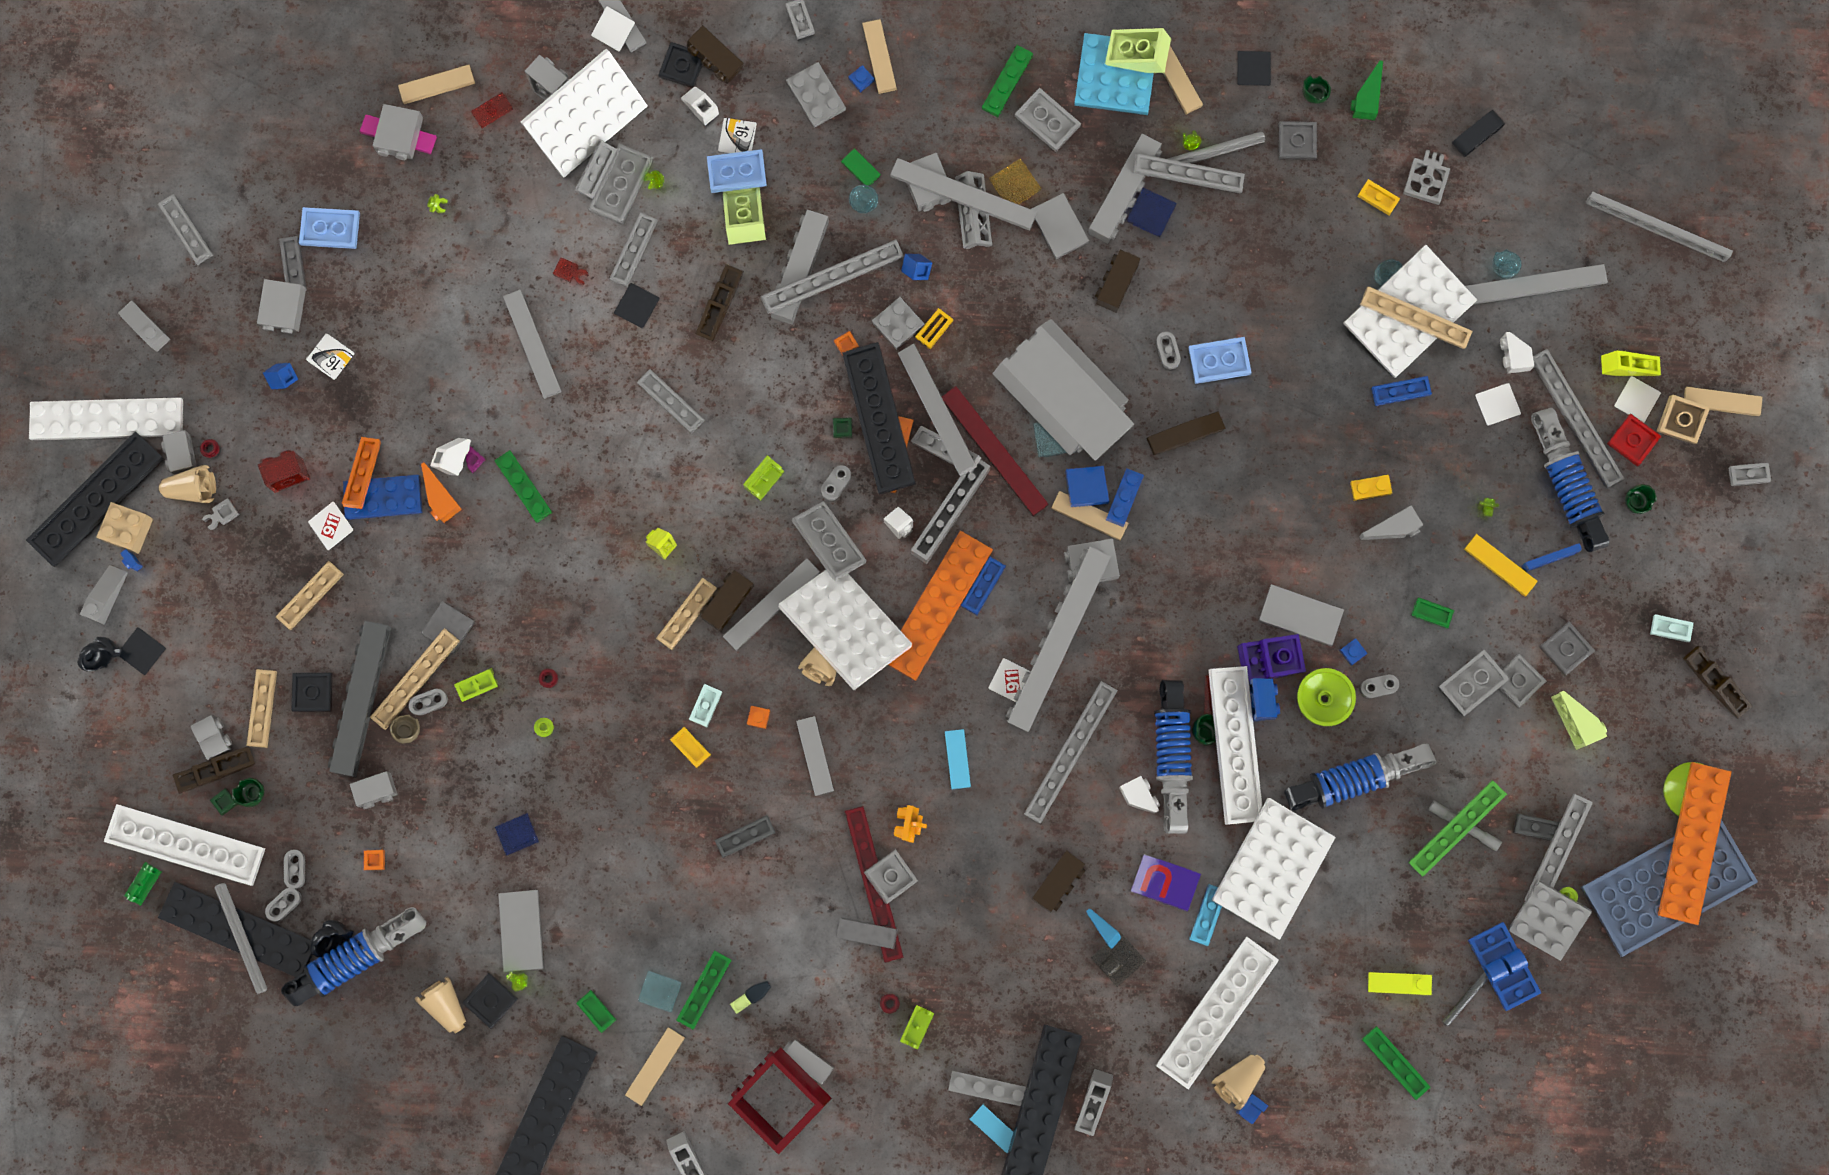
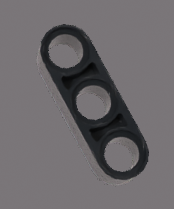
M1491 110L1459 135L1452 144L1463 157H1466L1497 133L1505 125V122L1494 110Z

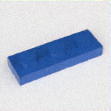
M1126 468L1106 521L1124 527L1144 477L1143 474Z

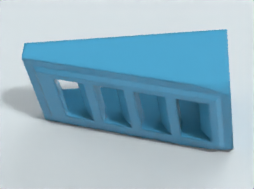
M1088 909L1086 912L1107 945L1112 949L1121 939V935L1092 909Z

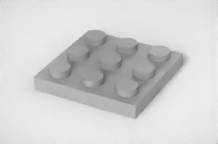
M1539 880L1508 930L1561 961L1592 911Z

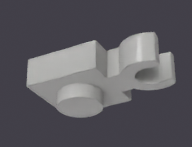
M227 498L212 508L214 514L205 515L202 520L207 522L212 519V524L208 526V529L213 530L218 526L219 522L225 525L240 514L230 499Z

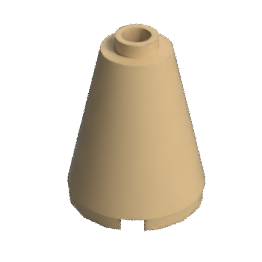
M201 465L163 479L159 484V491L165 498L210 503L214 500V498H211L212 494L216 493L215 477L213 472L208 471L207 468H210L209 466Z
M814 647L800 663L798 669L802 668V674L810 680L819 684L821 681L826 682L825 686H832L837 671Z
M447 976L444 978L445 982L437 981L421 992L423 997L419 998L417 996L415 1000L449 1033L452 1031L457 1033L465 1027L463 1024L466 1020L452 982Z
M1249 1055L1214 1078L1211 1083L1216 1084L1214 1089L1228 1104L1233 1102L1236 1104L1234 1108L1241 1110L1265 1070V1061L1259 1055Z

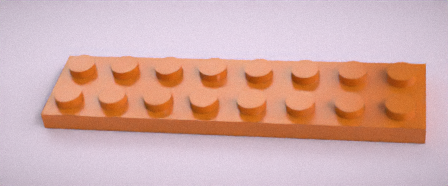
M962 531L958 533L901 629V632L912 643V647L888 664L890 667L914 681L917 680L983 566L992 554V548Z
M1691 762L1658 916L1699 925L1731 771Z

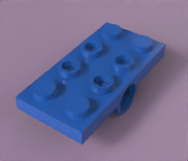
M1504 922L1468 939L1505 1011L1541 994L1528 969V962L1524 954L1517 948Z

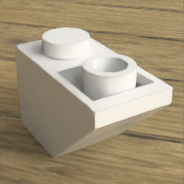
M693 87L681 97V100L704 125H707L719 115L716 104L706 93L697 87Z
M1506 332L1502 339H1500V346L1504 350L1503 365L1504 368H1507V373L1531 371L1534 367L1532 348L1511 332Z
M457 438L436 448L430 466L446 474L458 476L463 468L465 456L469 452L471 440Z
M899 507L884 518V523L898 539L902 536L906 538L913 531V519Z
M1140 776L1119 787L1129 806L1153 814L1159 811L1158 807L1160 804L1156 796H1151L1149 792L1151 787L1146 778L1143 779Z

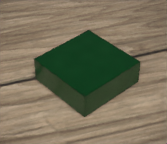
M833 418V438H852V418Z
M227 788L210 799L222 816L237 805Z

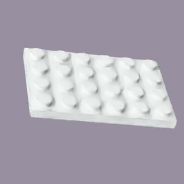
M605 49L520 122L560 175L566 177L594 152L599 140L608 141L648 105L611 53Z
M1427 245L1423 246L1378 289V291L1453 323L1477 301L1471 292ZM1360 306L1343 322L1394 378L1437 339L1364 306Z
M825 570L778 605L782 612L853 690L912 647L909 639L849 574L834 581L828 571Z
M1267 798L1215 892L1212 901L1280 940L1336 837L1271 798Z

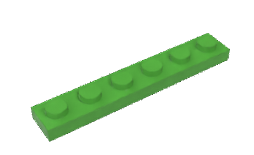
M1491 780L1408 863L1423 877L1507 794Z

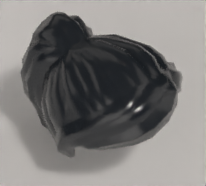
M96 637L93 643H89L81 650L77 661L78 666L86 672L107 668L112 657L119 656L122 649L117 648L116 644L109 638Z
M325 921L322 928L312 937L311 954L315 957H323L326 953L330 954L332 949L337 951V946L342 945L344 940L350 939L354 931L348 930L339 921Z

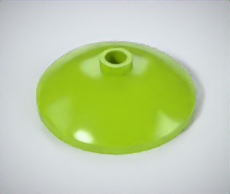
M1322 668L1311 672L1302 680L1297 692V702L1302 714L1310 722L1319 726H1335L1345 721L1351 715L1356 703V693L1352 682L1343 673L1330 668ZM1326 696L1328 698V701L1323 702L1321 700V697Z
M1691 762L1675 767L1668 774L1664 783L1665 801L1670 810L1677 816L1680 814Z

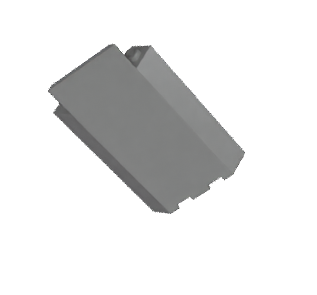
M1050 319L1035 330L1034 335L1028 340H1024L1009 358L1006 357L992 374L1069 455L1075 451L1079 453L1084 449L1096 461L1134 425L1131 419L1123 412L1126 409L1124 406L1129 400L1060 327Z

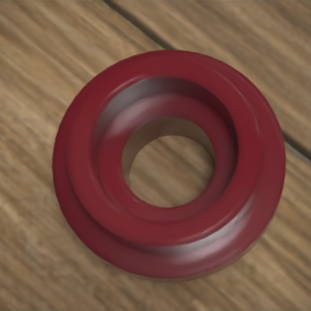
M213 439L203 441L200 446V452L206 458L217 456L220 450L219 444ZM213 446V450L208 452V447Z
M545 669L539 675V682L545 688H552L558 682V675L552 669ZM548 675L552 676V680L550 682H546L545 678Z
M886 994L881 998L880 1007L885 1013L891 1014L898 1010L900 1002L896 995ZM892 1000L894 1002L893 1007H887L886 1002Z

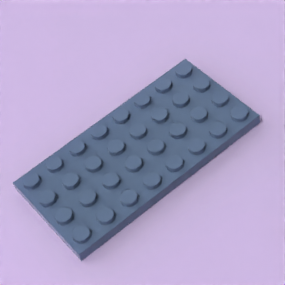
M1722 820L1701 913L1758 882ZM1675 836L1581 887L1620 957L1685 923L1658 916Z

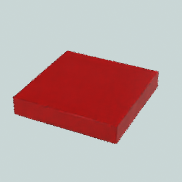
M1630 413L1608 441L1607 445L1638 467L1661 438V435Z

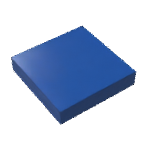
M1104 466L1066 469L1065 475L1071 507L1109 503Z

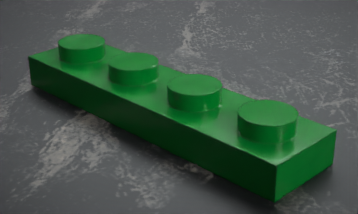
M1016 45L984 102L982 110L997 118L999 117L1033 57L1032 52Z
M510 450L494 460L536 523L553 513Z
M714 950L676 1021L692 1030L695 1029L732 961L730 958Z
M1377 1026L1361 1039L1414 1100H1417L1430 1088L1429 1084Z

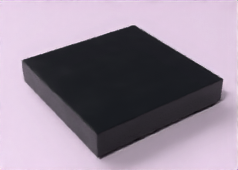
M670 42L658 76L693 88L703 65L701 59L690 54L687 50L688 47Z
M293 673L291 711L331 712L333 673Z
M488 973L462 1003L492 1029L515 1004L518 998L493 975Z

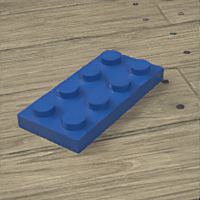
M420 475L371 479L363 508L344 507L346 520L422 513ZM343 481V492H344V494H345V490H346L348 481Z

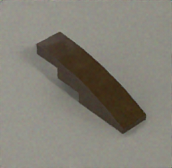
M725 264L711 299L707 302L695 333L696 335L710 341L714 340L744 273L743 270Z
M1219 411L1166 429L1146 439L1153 455L1183 447L1190 442L1203 439L1226 428Z
M1696 646L1683 658L1704 685L1737 719L1753 707L1732 678L1727 677L1718 664L1711 661L1701 646Z
M247 746L211 758L210 761L192 766L190 769L172 774L178 794L251 767L255 765L250 748Z

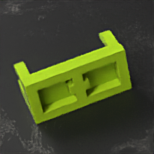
M767 455L743 486L761 501L783 475L784 470Z
M490 668L457 682L454 686L461 701L464 702L498 687V681L494 677L493 669Z
M916 1005L900 1042L918 1049L934 1013Z

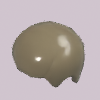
M409 714L398 716L391 723V736L395 741L402 744L413 742L420 733L418 719L413 718Z

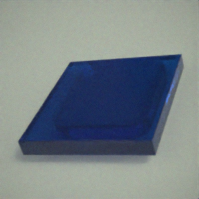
M528 813L495 827L506 856L539 842Z

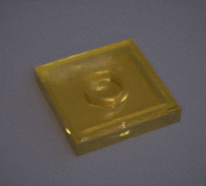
M1021 158L989 178L1001 198L1015 204H1020L1041 190V187Z

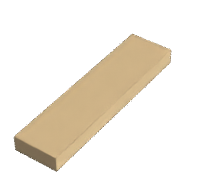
M881 19L862 23L878 94L897 90Z
M1170 46L1163 74L1185 114L1201 108L1203 103Z
M470 65L404 83L398 85L403 103L407 104L475 84Z
M1686 387L1684 390L1685 399L1709 406V410L1758 417L1761 415V396Z
M1059 491L1051 508L1121 541L1129 524L1125 522L1124 527L1106 521L1108 513L1093 506L1071 507L1069 495Z
M328 561L280 611L276 618L289 630H292L344 574Z
M702 578L656 639L673 650L700 615L705 604L709 603L712 599V595L717 588Z
M256 669L246 746L268 747L277 671Z
M668 1027L625 1096L642 1106L685 1037Z

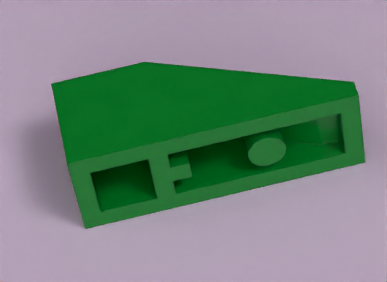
M1383 61L1378 62L1357 93L1355 100L1351 101L1350 111H1353L1352 118L1376 119L1379 107Z

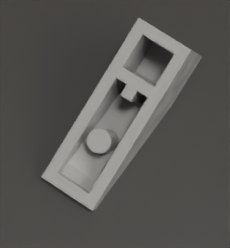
M132 300L118 312L130 327L156 352L170 340Z
M1411 505L1363 532L1359 538L1361 540L1404 538L1407 535L1411 538L1420 532L1419 529L1423 526V523Z
M109 565L88 595L79 615L105 625L128 572Z
M1094 1069L1074 1130L1094 1136L1111 1089L1112 1074Z
M685 1131L666 1140L669 1152L681 1175H705Z

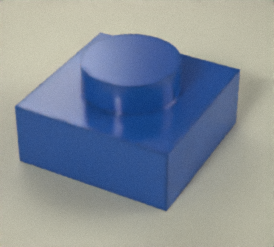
M863 65L848 76V79L860 93L875 81Z
M125 549L120 553L124 558L122 562L128 569L132 568L138 571L143 567L131 551Z
M1356 638L1339 650L1351 666L1368 654Z

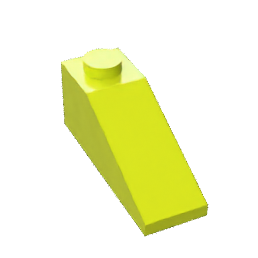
M1618 350L1601 355L1602 374L1612 376L1661 375L1660 357Z
M657 528L655 531L652 530L646 537L647 546L664 560L677 546L672 535L660 528Z
M1368 972V992L1432 995V975Z

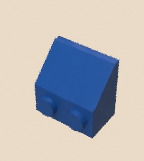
M1251 679L1249 690L1253 722L1275 720L1277 715L1280 714L1279 703H1276L1275 695H1278L1277 684L1273 683V679Z

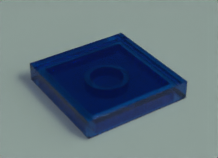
M1143 188L1127 222L1161 237L1177 203Z

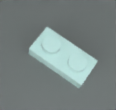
M1655 614L1650 634L1690 642L1693 622Z
M704 684L689 720L708 727L722 691Z

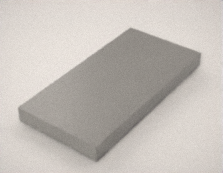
M619 143L616 148L617 151L588 210L623 225L652 164L653 157Z
M824 501L792 518L793 524L834 581L866 563L867 560Z
M1271 584L1259 621L1332 646L1344 609Z
M538 890L498 893L503 972L544 969Z

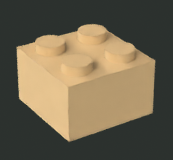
M1670 395L1656 432L1696 444L1710 407L1676 395Z
M111 502L96 538L139 554L153 519L146 514Z

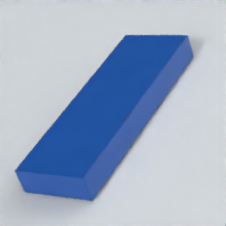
M1428 376L1373 386L1371 388L1375 406L1431 396L1432 394Z
M1578 543L1528 561L1522 565V568L1527 572L1575 555L1582 550L1581 545Z
M989 556L963 600L961 607L978 615L1006 565Z

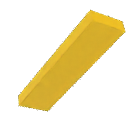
M1478 534L1464 548L1467 553L1524 597L1528 595L1538 582Z

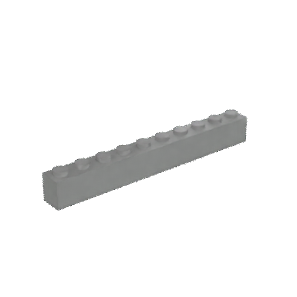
M1089 547L1088 550H1083L1080 556L1082 563L1080 567H1075L1071 575L1074 580L1071 585L1067 584L1063 592L1066 597L1063 603L1059 601L1055 612L1058 614L1055 620H1050L1047 626L1049 633L1047 637L1043 636L1038 647L1041 650L1038 655L1034 654L1030 664L1033 667L1030 673L1026 671L1022 682L1025 684L1022 690H1017L1014 696L1016 703L1014 707L1010 706L1005 717L1008 718V723L1029 732L1111 556L1092 547Z

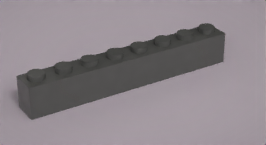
M365 621L364 625L360 627L359 636H361V639L355 648V655L357 656L355 663H352L350 669L352 674L351 681H348L346 686L348 694L346 700L342 703V719H339L337 724L339 732L337 738L333 741V757H330L328 762L329 772L334 774L357 777L391 632V627L388 625Z

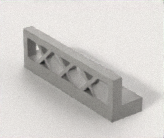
M966 171L955 177V180L986 192L984 174ZM974 178L978 179L979 187L974 184ZM958 203L963 248L970 249L977 245L992 246L989 215ZM978 214L982 216L983 223L978 219ZM980 232L985 235V241L981 240Z

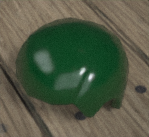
M1310 75L1304 80L1302 93L1304 98L1310 103H1323L1330 97L1331 87L1328 81L1324 80L1321 76L1312 78Z
M1645 484L1633 486L1625 497L1627 508L1635 514H1643L1650 511L1654 502L1657 501L1655 490L1650 485Z
M1211 714L1201 715L1192 725V734L1199 744L1211 745L1216 742L1214 717Z
M247 778L240 780L239 785L232 790L233 800L241 806L254 807L263 799L265 789L263 784L257 779Z

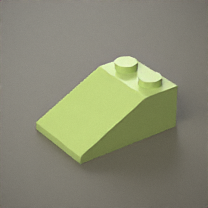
M1163 28L1112 30L1105 64L1145 73H1164L1171 38Z
M760 187L723 192L725 224L729 245L766 240Z
M1565 691L1551 697L1576 750L1607 737V729L1604 723L1600 722L1595 715Z

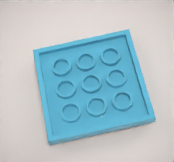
M1084 33L1074 106L1148 115L1154 73L1106 65L1105 61L1111 36Z

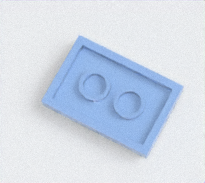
M762 149L707 156L711 193L767 186Z
M303 207L299 244L301 246L356 249L360 212L355 210Z
M1245 337L1188 347L1195 384L1247 376L1252 373Z

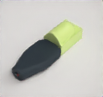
M768 981L755 984L730 1005L738 1014L750 1004H755L761 1000L771 986Z

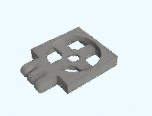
M1426 150L1423 160L1413 159L1403 194L1439 205L1450 168L1442 166L1443 154H1440L1439 160H1436L1437 153L1433 152L1432 157L1428 158L1430 150ZM1427 167L1423 175L1414 173L1418 168ZM1434 170L1440 174L1442 181L1434 178ZM1429 178L1430 184H1425L1423 179ZM1411 181L1420 183V192H1415L1412 189ZM1431 187L1440 189L1434 196L1427 195L1428 189Z

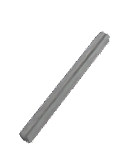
M1257 132L1168 159L1191 164L1265 142V135L1263 132Z
M221 883L215 886L217 896L257 994L263 993L267 990V986L225 883Z

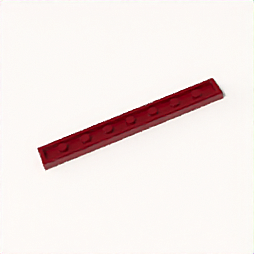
M955 386L943 395L942 398L946 406L1034 517L1049 505L960 390Z
M864 806L846 810L845 815L874 924L896 929L890 904H886L864 874L867 869L878 862ZM898 934L894 949L881 947L885 963L904 958Z

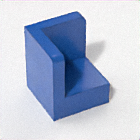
M905 254L901 271L912 280H928L932 262L921 254Z
M290 363L275 364L263 372L271 389H285L298 380Z
M1251 1094L1245 1106L1241 1110H1237L1236 1113L1253 1124L1261 1112L1267 1109L1268 1105Z

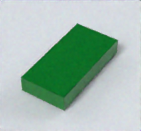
M855 148L841 161L866 188L881 176Z
M1418 597L1411 616L1448 629L1454 610Z
M592 990L576 1002L601 1033L617 1020Z

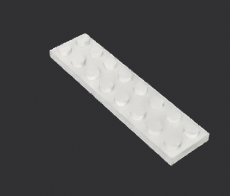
M182 398L30 402V440L129 438L135 431L141 437H163L162 435L183 431Z
M1247 666L1209 669L1225 825L1255 822L1262 809V798Z
M116 804L104 842L250 886L254 885L265 852V848L118 804Z
M1245 937L1155 1066L1189 1090L1279 960L1254 941Z

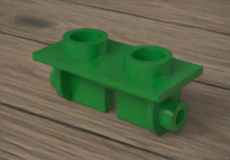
M145 862L125 893L126 899L141 906L162 871Z

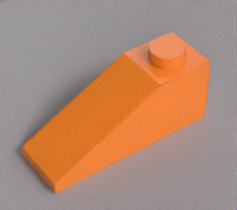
M423 462L421 467L428 503L432 509L430 513L436 521L440 519L445 523L461 511L462 508L431 469Z

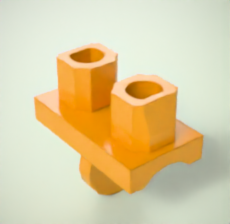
M910 805L898 808L897 818L904 819L905 822L904 827H895L894 836L901 838L903 841L914 843L915 835H920L921 828L927 829V824L922 823L923 816L918 815L919 808Z

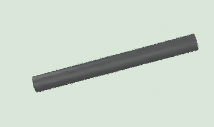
M1485 972L1444 1018L1442 1022L1447 1027L1487 982L1488 977Z

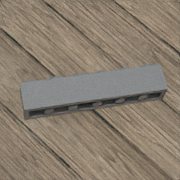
M1141 134L1089 228V235L1107 244L1111 239L1114 240L1119 232L1117 229L1119 223L1123 224L1128 215L1125 212L1128 207H1133L1136 201L1135 194L1137 192L1140 193L1145 185L1143 180L1146 175L1133 173L1135 155L1138 153L1160 158L1163 152L1160 150L1162 143Z
M807 210L805 215L802 214L799 222L801 226L800 231H796L793 242L795 245L788 252L787 260L789 262L782 269L781 277L783 278L781 284H777L776 289L811 275L829 224L828 216ZM801 301L770 313L771 318L793 325Z
M980 460L971 474L967 472L960 476L912 547L911 554L928 564L989 473L990 465Z

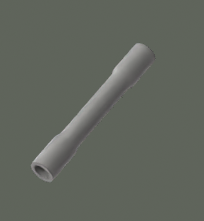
M1435 800L1428 809L1449 822L1456 816V814ZM1476 826L1468 832V834L1477 838L1481 843L1494 851H1497L1502 844V841Z

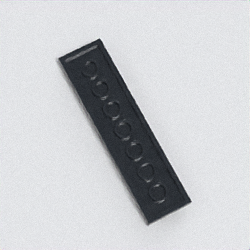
M879 342L843 352L879 495L915 485L916 481Z
M135 431L26 541L48 563L55 567L105 517L110 503L118 504L164 458Z
M174 882L158 918L240 953L220 901L178 882ZM235 907L257 961L294 977H298L305 972L304 965L309 963L312 956L310 951L311 939Z
M1044 1024L1001 1175L1044 1174L1081 1043V1035Z
M561 1036L496 1175H541L598 1052L565 1036Z

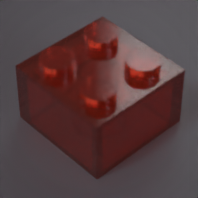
M284 451L280 454L281 456L269 457L262 460V463L257 464L265 486L274 493L310 480L303 458L295 451Z

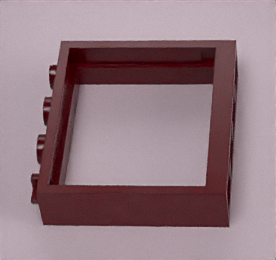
M781 1047L775 1053L771 1051L764 1058L766 1063L764 1065L760 1063L753 1070L755 1075L753 1077L749 1075L742 1082L743 1088L738 1087L731 1094L733 1098L728 1103L778 1155L832 1099ZM773 1063L815 1104L784 1138L743 1098Z

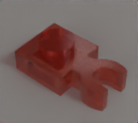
M560 257L553 272L555 277L571 283L572 279H575L579 285L585 284L583 280L579 279L581 275L589 276L586 270H577L578 264Z

